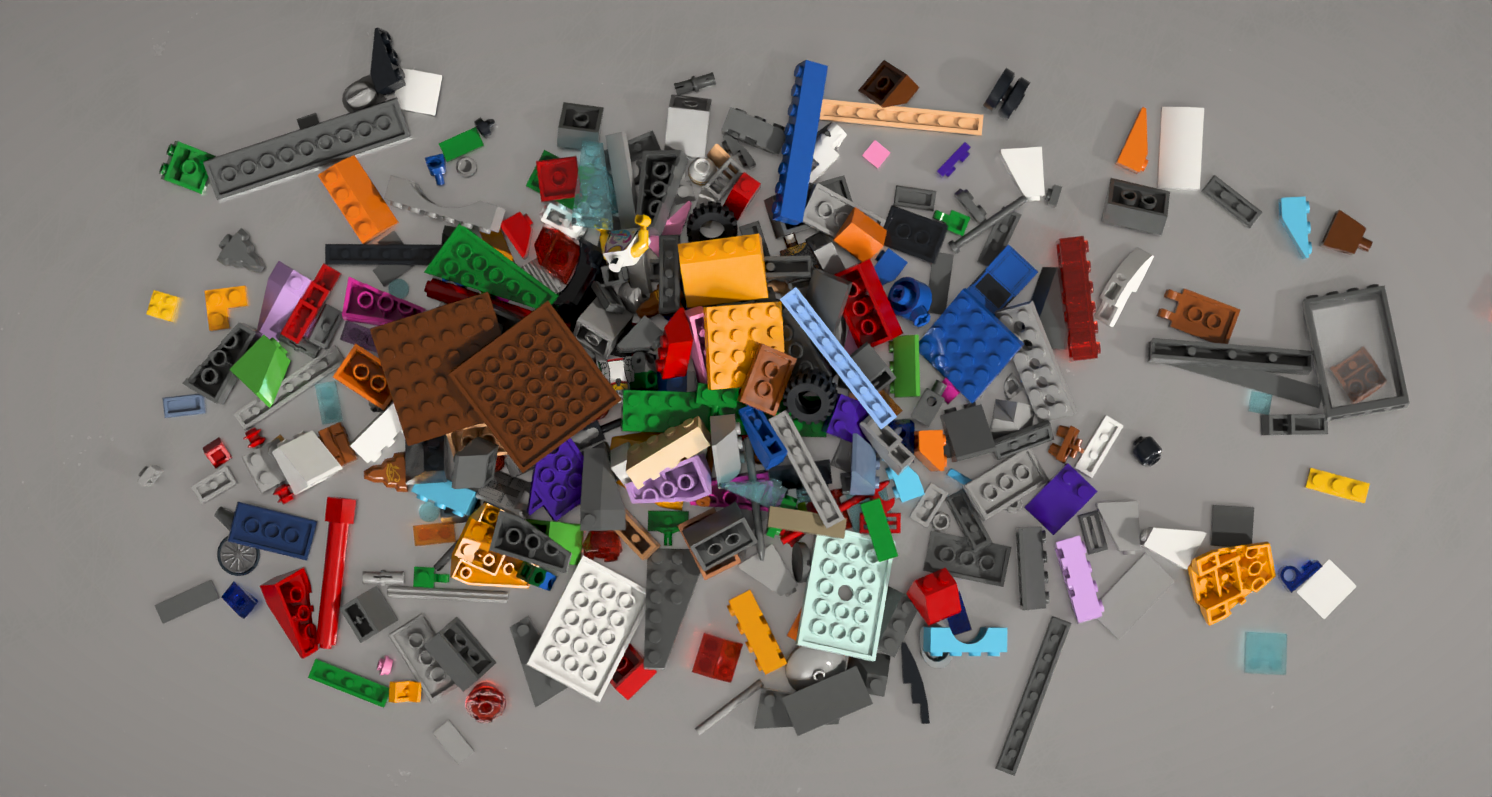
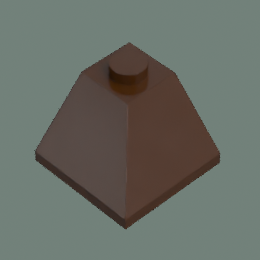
M883 60L858 91L882 108L907 103L919 87L906 73Z

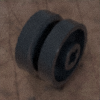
M1005 68L983 105L988 110L993 111L999 102H1002L1003 105L998 111V116L1005 120L1009 119L1014 110L1016 111L1030 84L1028 80L1021 77L1014 86H1011L1010 84L1015 77V73L1008 68Z

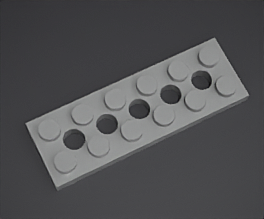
M1033 301L997 310L995 316L1023 343L1024 340H1029L1033 345L1032 348H1029L1024 343L1013 357V360L1038 422L1041 423L1046 420L1074 415L1077 412ZM1017 321L1023 322L1025 329H1020L1017 326ZM1032 358L1037 359L1040 362V366H1035L1032 363ZM1040 376L1047 380V385L1039 381ZM1046 395H1051L1055 399V403L1049 402Z

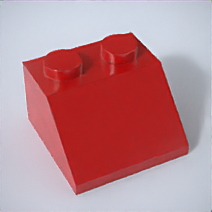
M946 567L914 580L906 593L928 626L961 612L957 583Z
M629 643L610 683L622 696L629 700L657 671L644 670V656Z

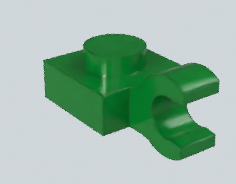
M935 210L932 218L948 225V231L963 236L971 217L951 210L949 215Z
M415 566L413 587L435 588V582L448 583L449 574H435L436 569L434 567Z

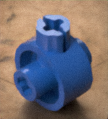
M903 277L897 280L890 288L888 300L895 315L912 321L917 327L926 325L931 317L928 313L932 303L930 288L925 283L911 277Z

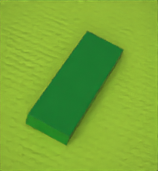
M880 497L860 503L878 561L882 562L897 557L898 553Z

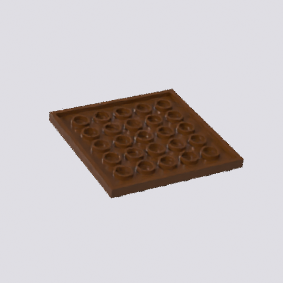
M488 291L370 328L408 446L484 423L448 374L502 334Z
M548 300L448 374L522 473L622 400Z

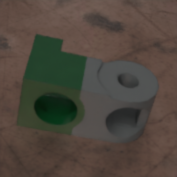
M636 352L633 355L634 381L630 382V390L649 391L658 389L656 359L653 354Z

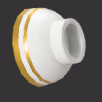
M709 158L695 159L689 166L688 176L695 184L705 185L717 172V167Z

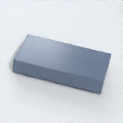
M201 394L162 398L165 418L206 413L205 398Z

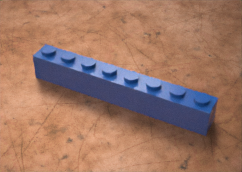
M809 60L799 63L794 70L796 78L795 84L791 89L792 103L788 108L789 121L784 131L786 139L781 149L783 154L782 162L778 168L780 176L779 182L775 186L776 200L772 205V220L791 225L803 222L828 69L826 65Z

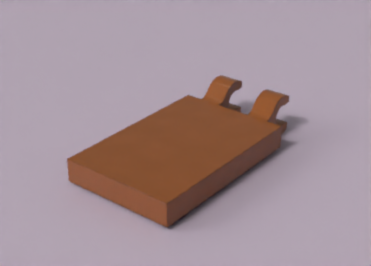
M1185 288L1182 289L1181 293L1166 289L1164 297L1177 301L1174 313L1159 308L1157 316L1170 320L1169 327L1211 343H1229L1240 309Z

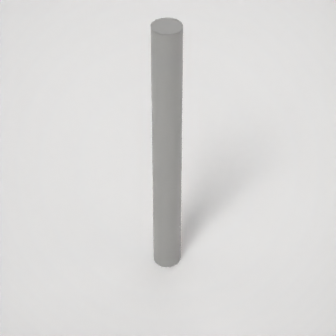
M760 679L696 727L695 730L698 734L701 735L764 686Z

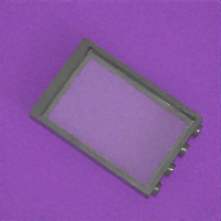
M1372 284L1367 286V289L1361 290L1359 288H1350L1344 293L1332 291L1327 293L1326 296L1318 297V295L1307 296L1303 300L1302 307L1311 351H1313L1312 356L1326 422L1407 408L1410 402L1385 285Z

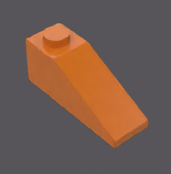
M1144 107L1140 109L1115 163L1135 174H1138L1140 170L1144 171L1149 161L1146 159L1148 155L1147 113Z

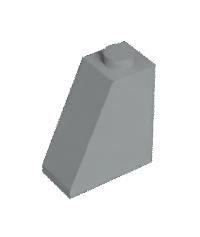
M818 232L805 239L820 264L822 271L836 274L845 269L833 243L827 235Z
M1138 501L1095 503L1096 509L1117 550L1123 551V555L1135 554V550H1141Z
M773 544L765 548L764 561H760L758 553L738 564L742 571L780 596L785 594L788 597L797 591L795 588L798 586L797 582Z

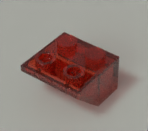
M704 632L692 672L731 683L743 644Z

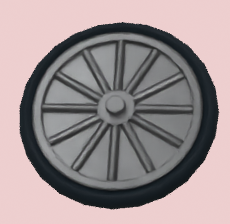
M228 536L225 537L217 551L219 565L224 571L234 576L249 574L259 562L260 549L228 542Z

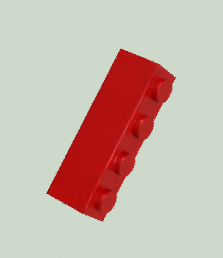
M871 259L833 274L853 282L843 316L857 348H860L866 342L871 347H875L903 333Z

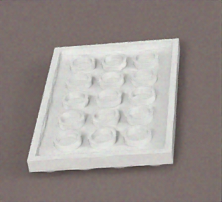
M582 556L526 665L599 703L646 612V589L597 562Z

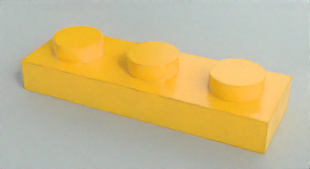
M1309 468L1305 488L1365 503L1370 484Z

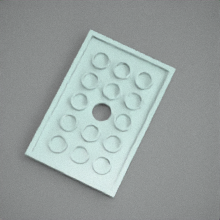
M845 530L844 539L814 536L810 559L811 569L807 577L795 645L872 662L876 660L893 558L879 562L870 535ZM842 585L849 586L852 591V597L848 601H843L838 595V590Z

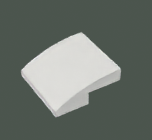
M402 68L405 73L404 80L406 86L396 90L394 98L397 97L401 110L435 116L442 75Z

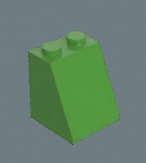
M263 335L229 370L270 408L274 403L291 360L286 356L288 352L273 337L269 339Z
M524 519L571 552L569 564L578 565L581 559L583 531H580V524Z

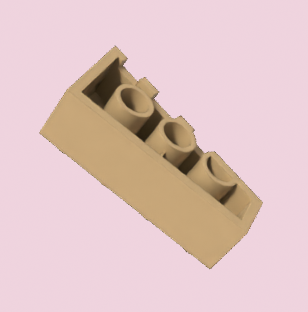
M699 416L687 419L679 426L670 427L662 434L653 435L643 443L632 445L627 451L626 473L637 489H640L644 486V481L649 478L655 480L665 468L673 469L680 463L683 457L689 459L710 446L711 434Z

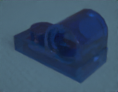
M911 419L893 420L888 426L894 431L902 427V432L899 434L903 439L901 443L914 455L915 423Z
M1308 560L1301 566V571L1294 566L1284 565L1278 570L1277 576L1284 588L1292 593L1323 566L1318 560ZM1288 569L1293 572V578L1289 581L1284 578V572Z

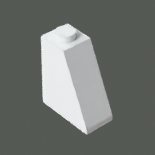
M1042 147L1001 149L999 151L1000 157L1021 196L1025 195L1028 198V202L1040 201V197L1045 196Z

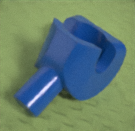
M438 154L426 157L425 161L431 176H435L437 186L445 184L442 175L446 172L444 155Z

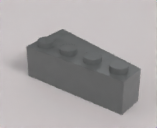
M528 615L512 625L510 630L536 708L568 688V686L526 665L541 636Z

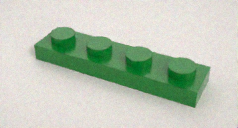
M317 658L308 676L312 680L383 708L389 697L388 686Z

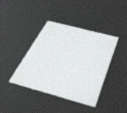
M1329 559L1297 593L1325 619L1357 586Z

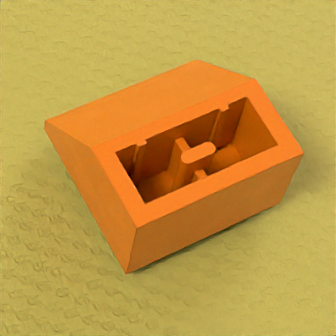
M943 430L910 431V452L929 471H944V467L947 466V457L944 455L943 446H946V436L943 434Z

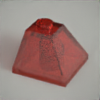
M542 227L534 243L538 264L561 283L567 285L578 262L580 246L559 229Z

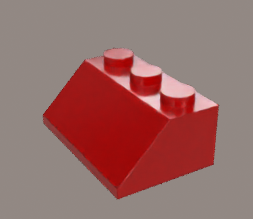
M684 307L677 310L664 327L663 335L660 336L661 347L658 348V359L655 361L657 372H660L662 379L683 377L687 373L693 338Z

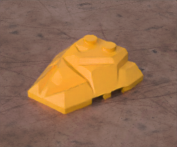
M1268 542L1210 550L1195 557L1188 567L1193 598L1200 606L1201 613L1209 626L1227 618L1232 614L1229 610L1238 603L1244 604L1246 602L1245 597L1252 591L1257 593L1276 577L1271 547Z

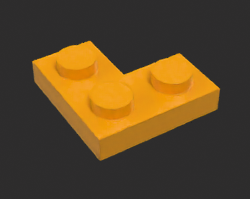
M246 286L204 291L209 331L231 329L228 309L248 306Z

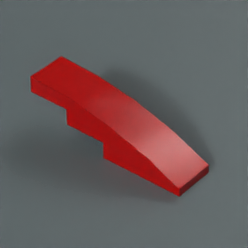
M323 263L304 296L300 298L280 334L299 344L342 273Z

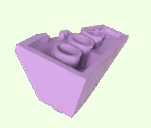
M278 261L268 278L257 330L263 333L262 336L265 335L269 339L273 337L277 341H279L280 333L300 298L304 296L312 282L311 279Z
M704 453L681 461L673 469L665 468L655 480L649 478L644 481V486L640 489H637L633 482L625 484L632 504L692 502L712 494L711 470Z

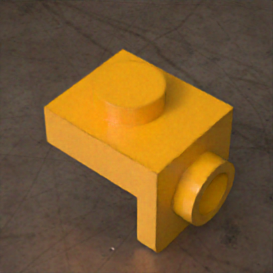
M411 680L390 681L389 702L410 701L417 703L421 701V682Z

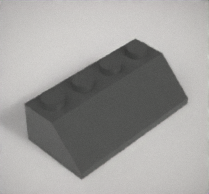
M1041 526L1016 528L1021 610L1045 609L1046 604H1049V591L1045 592V583H1048V571H1044V563H1047V552L1043 551V543H1046V532L1042 530Z

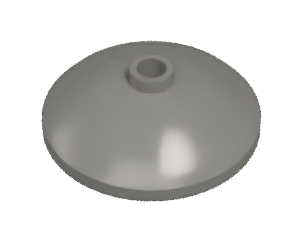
M798 646L788 657L785 668L786 677L792 688L799 691L846 671V660L844 655Z

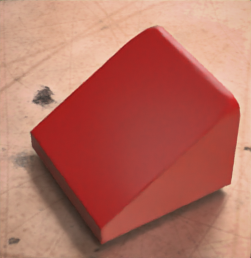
M220 437L203 447L204 454L215 469L233 458Z

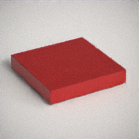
M577 156L536 161L541 202L582 197Z

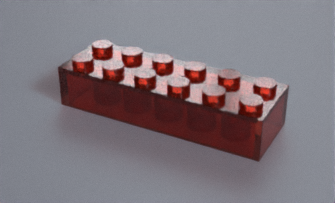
M1084 236L1060 238L1056 241V250L1063 285L1062 301L1066 306L1064 318L1069 328L1067 341L1069 361L1094 360L1101 354L1100 342H1096L1095 334H1098L1097 321L1094 322L1093 314L1096 313L1095 301H1091V294L1094 293L1093 282L1089 281L1088 276L1091 273L1090 260L1087 261L1086 254L1089 252L1088 240H1084Z

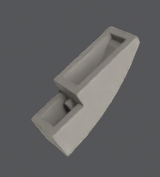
M870 415L859 424L870 444L897 475H900L915 459V456L901 443L903 439L888 425L880 429Z

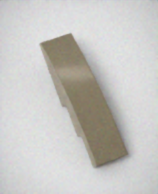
M769 506L766 527L844 539L847 518L826 529L818 513Z

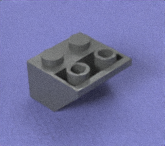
M868 342L864 343L850 355L878 393L896 379V376Z
M477 436L471 442H468L461 451H458L453 459L455 465L451 475L453 479L452 488H483L494 478L498 445Z
M377 586L339 608L360 643L398 621Z

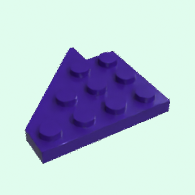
M571 438L534 464L527 506L528 515L533 514L543 506L552 520L556 522L581 503L584 456Z

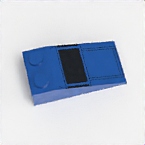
M1008 244L967 290L995 316V312L1006 308L1038 271Z

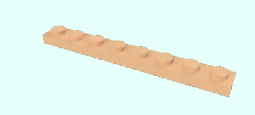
M827 99L822 100L820 120L982 135L983 115L899 106L882 108L878 104Z

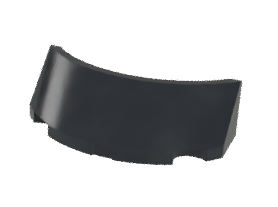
M582 237L579 239V258L575 272L552 305L566 323L573 321V318L580 313L582 314L597 297L591 288L594 281L604 283L601 267L606 265V260L603 257L602 249Z

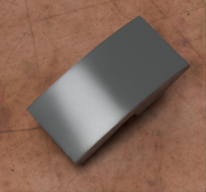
M727 134L723 136L724 141L721 143L727 153L731 152L733 156L740 152L741 155L738 158L743 167L747 166L749 170L756 167L752 156L737 140Z

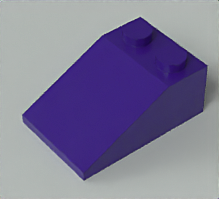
M838 393L830 416H827L821 431L852 443L853 433H857L870 444L859 426L869 416V413L858 400Z
M1065 463L1024 508L1052 535H1055L1098 491L1070 464Z

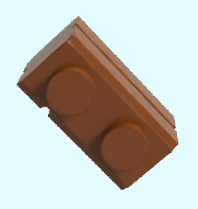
M342 422L318 431V438L341 467L358 460L355 450L350 447L351 441Z

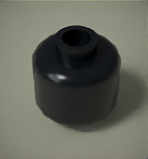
M1140 436L1133 442L1132 455L1142 466L1148 465L1151 467L1162 458L1160 455L1162 448L1151 436L1145 438Z

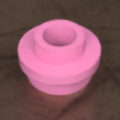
M387 655L383 659L380 658L377 664L379 675L382 676L383 674L388 675L390 673L393 659H390Z

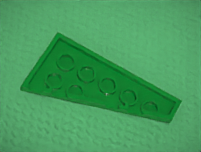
M461 223L458 224L424 271V273L483 292L488 291L489 294L535 309L547 300L553 305L559 296L471 230L460 226Z

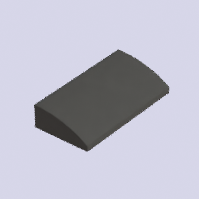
M814 268L805 299L832 334L836 336L853 282Z

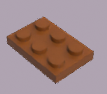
M759 343L737 401L775 416L797 359Z

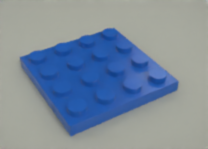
M964 288L919 341V353L945 378L947 377L953 386L971 403H974L1021 349L1024 343Z

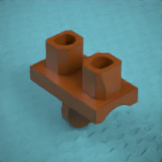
M1060 425L1056 435L1064 439L1062 446L1052 443L1048 452L1056 457V460L1064 464L1068 456L1075 459L1077 452L1083 454L1085 450L1080 448L1083 440L1077 438L1080 430L1073 426L1069 428Z

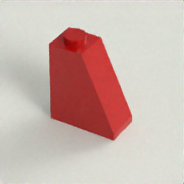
M744 172L732 188L722 207L728 206L729 211H733L734 217L738 221L760 190L761 183Z

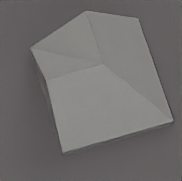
M995 399L990 427L993 440L1032 426L1035 413L1032 405Z

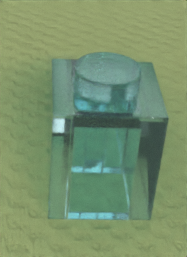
M771 478L770 481L758 479L721 482L718 485L722 489L766 508H769V506L780 507L787 488L781 486L782 482Z

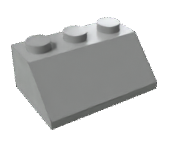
M735 414L710 416L711 442L718 489L726 486L742 472L741 463H745L744 451H740V449H743L742 436L738 437V434H741L740 422H736Z

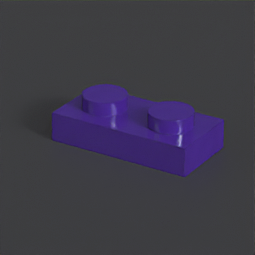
M964 142L937 170L936 174L941 178L944 175L949 177L956 170L954 165L959 160L963 162L970 155L968 150L971 147Z

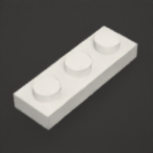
M1105 415L1074 468L1093 478L1123 425Z

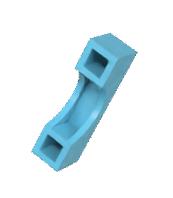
M924 627L923 651L930 652V656H943V652H950L949 656H962V652H969V656H981V652H988V656H1000V652H1007L1008 628L981 627L974 639L962 643L954 637L949 627Z

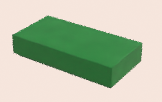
M474 127L439 143V146L448 163L483 147L484 144L477 128Z

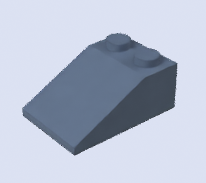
M853 433L850 495L874 496L875 489H879V476H876V470L880 469V457H876V450L857 433Z

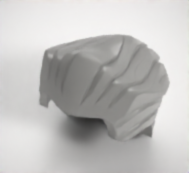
M630 280L623 283L618 290V296L622 300L623 305L632 314H635L639 306L649 299L645 294L641 295L640 288H631Z

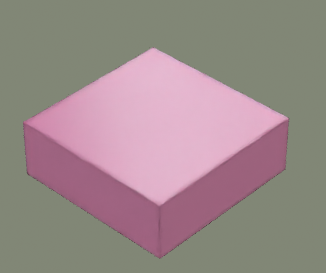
M874 140L862 157L878 169L891 152Z

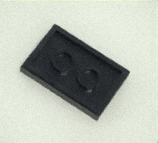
M891 205L883 227L887 230L884 246L935 264L949 226Z

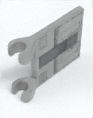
M495 469L494 478L483 488H479L476 498L512 511L517 516L526 519L528 516V505L518 504L524 491L530 493L531 482L517 477L511 478L509 474Z

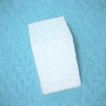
M630 442L611 450V469L624 486L632 482L626 473L627 451L631 447Z

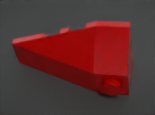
M304 567L276 576L260 585L268 607L301 659L318 650V644H316L317 633L311 613L314 612V608L310 604L309 593H312Z

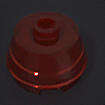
M614 530L589 531L582 545L585 557L594 560V557L604 559V562L617 561L620 553L623 551L619 535Z
M483 682L474 686L465 701V707L468 714L476 722L492 723L493 719L500 715L502 716L506 707V698L494 684Z

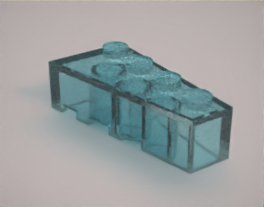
M582 141L572 213V226L613 230L603 143Z

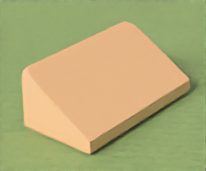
M715 144L707 154V157L720 168L729 159L730 155L719 144ZM729 164L728 168L737 174L739 171ZM723 171V174L729 180L733 178L727 171Z

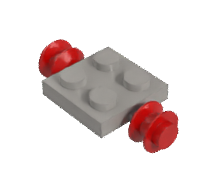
M252 428L245 432L246 437L243 439L249 440L248 448H255L256 450L242 456V459L260 493L276 486L273 495H278L280 499L277 503L282 502L284 505L294 499V493L290 492L289 484L283 483L287 479L272 453L278 448L276 444L280 440L277 438L263 446L266 437L259 435L261 429Z

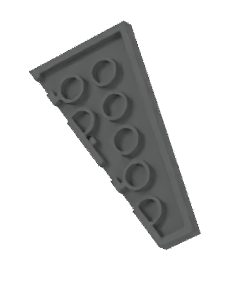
M657 549L647 559L644 670H665L675 639L701 574L689 549Z

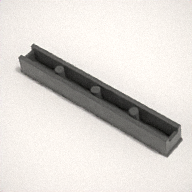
M810 255L764 256L766 280L811 279L813 258ZM650 259L651 282H659V259ZM680 268V282H683Z
M1153 338L1148 342L1147 362L1309 375L1312 371L1311 356L1313 351Z

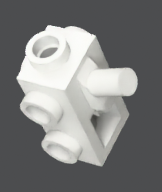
M555 202V204L549 203L548 206L544 205L539 215L542 217L540 221L544 223V228L551 232H554L555 229L562 232L561 237L571 242L573 239L578 240L579 237H584L588 229L585 226L587 222L583 220L585 216L575 211L573 214L565 211L567 207L558 202ZM553 214H558L559 219L557 221L551 219Z

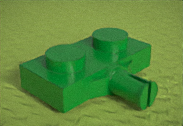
M697 383L695 403L710 407V416H718L719 409L721 408L736 409L739 388L708 390V384Z
M648 511V531L664 533L663 546H667V538H669L668 546H672V534L680 532L677 525L689 520V511Z

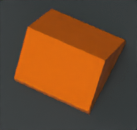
M854 207L832 241L862 262L871 259L884 246L887 230Z

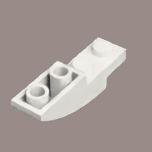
M1137 247L1127 256L1112 275L1099 298L1103 299L1094 318L1114 327L1131 292L1137 291L1154 258L1153 255Z

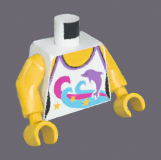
M637 214L635 216V223L641 227L610 231L609 234L607 232L610 229V224L602 219V226L600 222L595 221L594 228L601 232L599 238L603 257L608 261L609 269L613 272H619L624 266L635 265L651 243L649 230H647V227L651 224V218L645 214Z

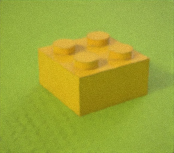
M153 290L146 314L173 322L180 298Z

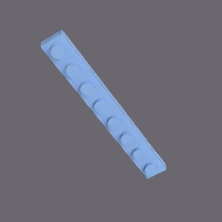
M797 287L783 296L780 301L879 428L883 429L897 418L893 410Z

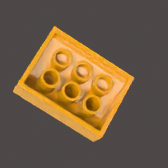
M759 233L678 244L687 308L769 298L762 237Z

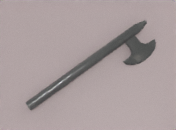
M748 437L744 438L755 537L758 543L752 546L757 547L760 561H764L765 545L754 451ZM746 549L738 553L742 558H746Z

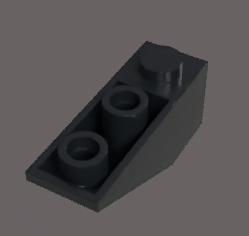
M377 27L374 31L370 75L376 91L386 96L406 86L404 80L405 73L397 62L399 58L390 43L392 42L390 34Z

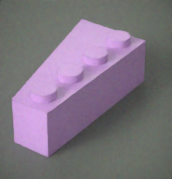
M1080 535L1056 542L1054 545L1077 624L1102 617L1101 612H1104L1103 603L1097 598L1096 592H1098L1096 581H1092L1090 574L1092 567L1090 561L1086 559V548L1084 542L1081 541Z

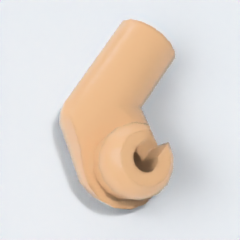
M772 280L767 283V287L772 286L774 292L780 293L781 296H785L790 292L789 285L785 282Z

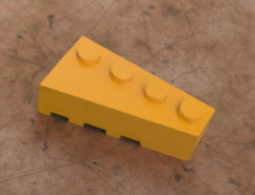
M749 589L729 599L730 604L727 605V608L732 617L736 615L739 621L736 626L741 635L745 633L748 639L745 644L750 653H755L757 659L754 661L759 671L763 670L766 675L786 665L787 661L751 590Z

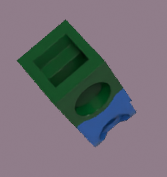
M523 561L516 577L528 584L551 591L557 578L555 574L526 561Z

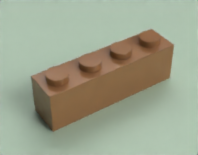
M626 509V530L614 531L642 560H647L661 545Z

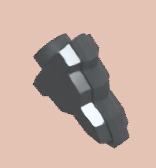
M242 228L233 236L227 234L220 242L219 247L222 251L217 261L223 265L231 264L236 268L243 266L249 271L259 273L265 268L261 258L254 252V245L248 240L249 235Z

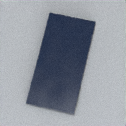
M237 501L227 541L307 561L317 521Z

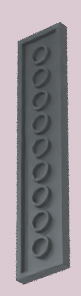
M396 97L205 160L203 164L216 199L220 200L408 138L410 133Z

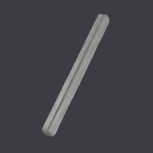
M388 586L387 588L388 597L504 603L508 602L509 597L507 591Z

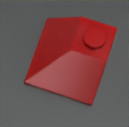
M518 212L502 221L500 227L521 257L526 260L529 255L533 232L530 225L533 222L527 213L522 215L521 212Z

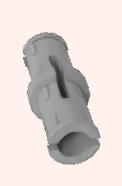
M363 571L362 583L381 584V586H386V584H404V571Z

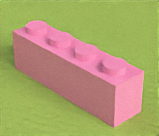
M697 306L685 310V314L693 338L691 355L698 383L707 384L703 307Z

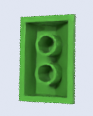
M919 335L897 336L892 341H889V353H893V361H889V368L896 376V379L890 383V394H894V398L920 397Z

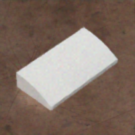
M1162 107L1157 188L1200 189L1204 108Z

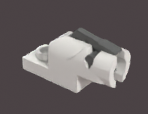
M830 122L817 132L813 160L818 166L815 167L813 165L811 168L809 185L813 184L839 157V154L834 149H838L847 134L835 122Z

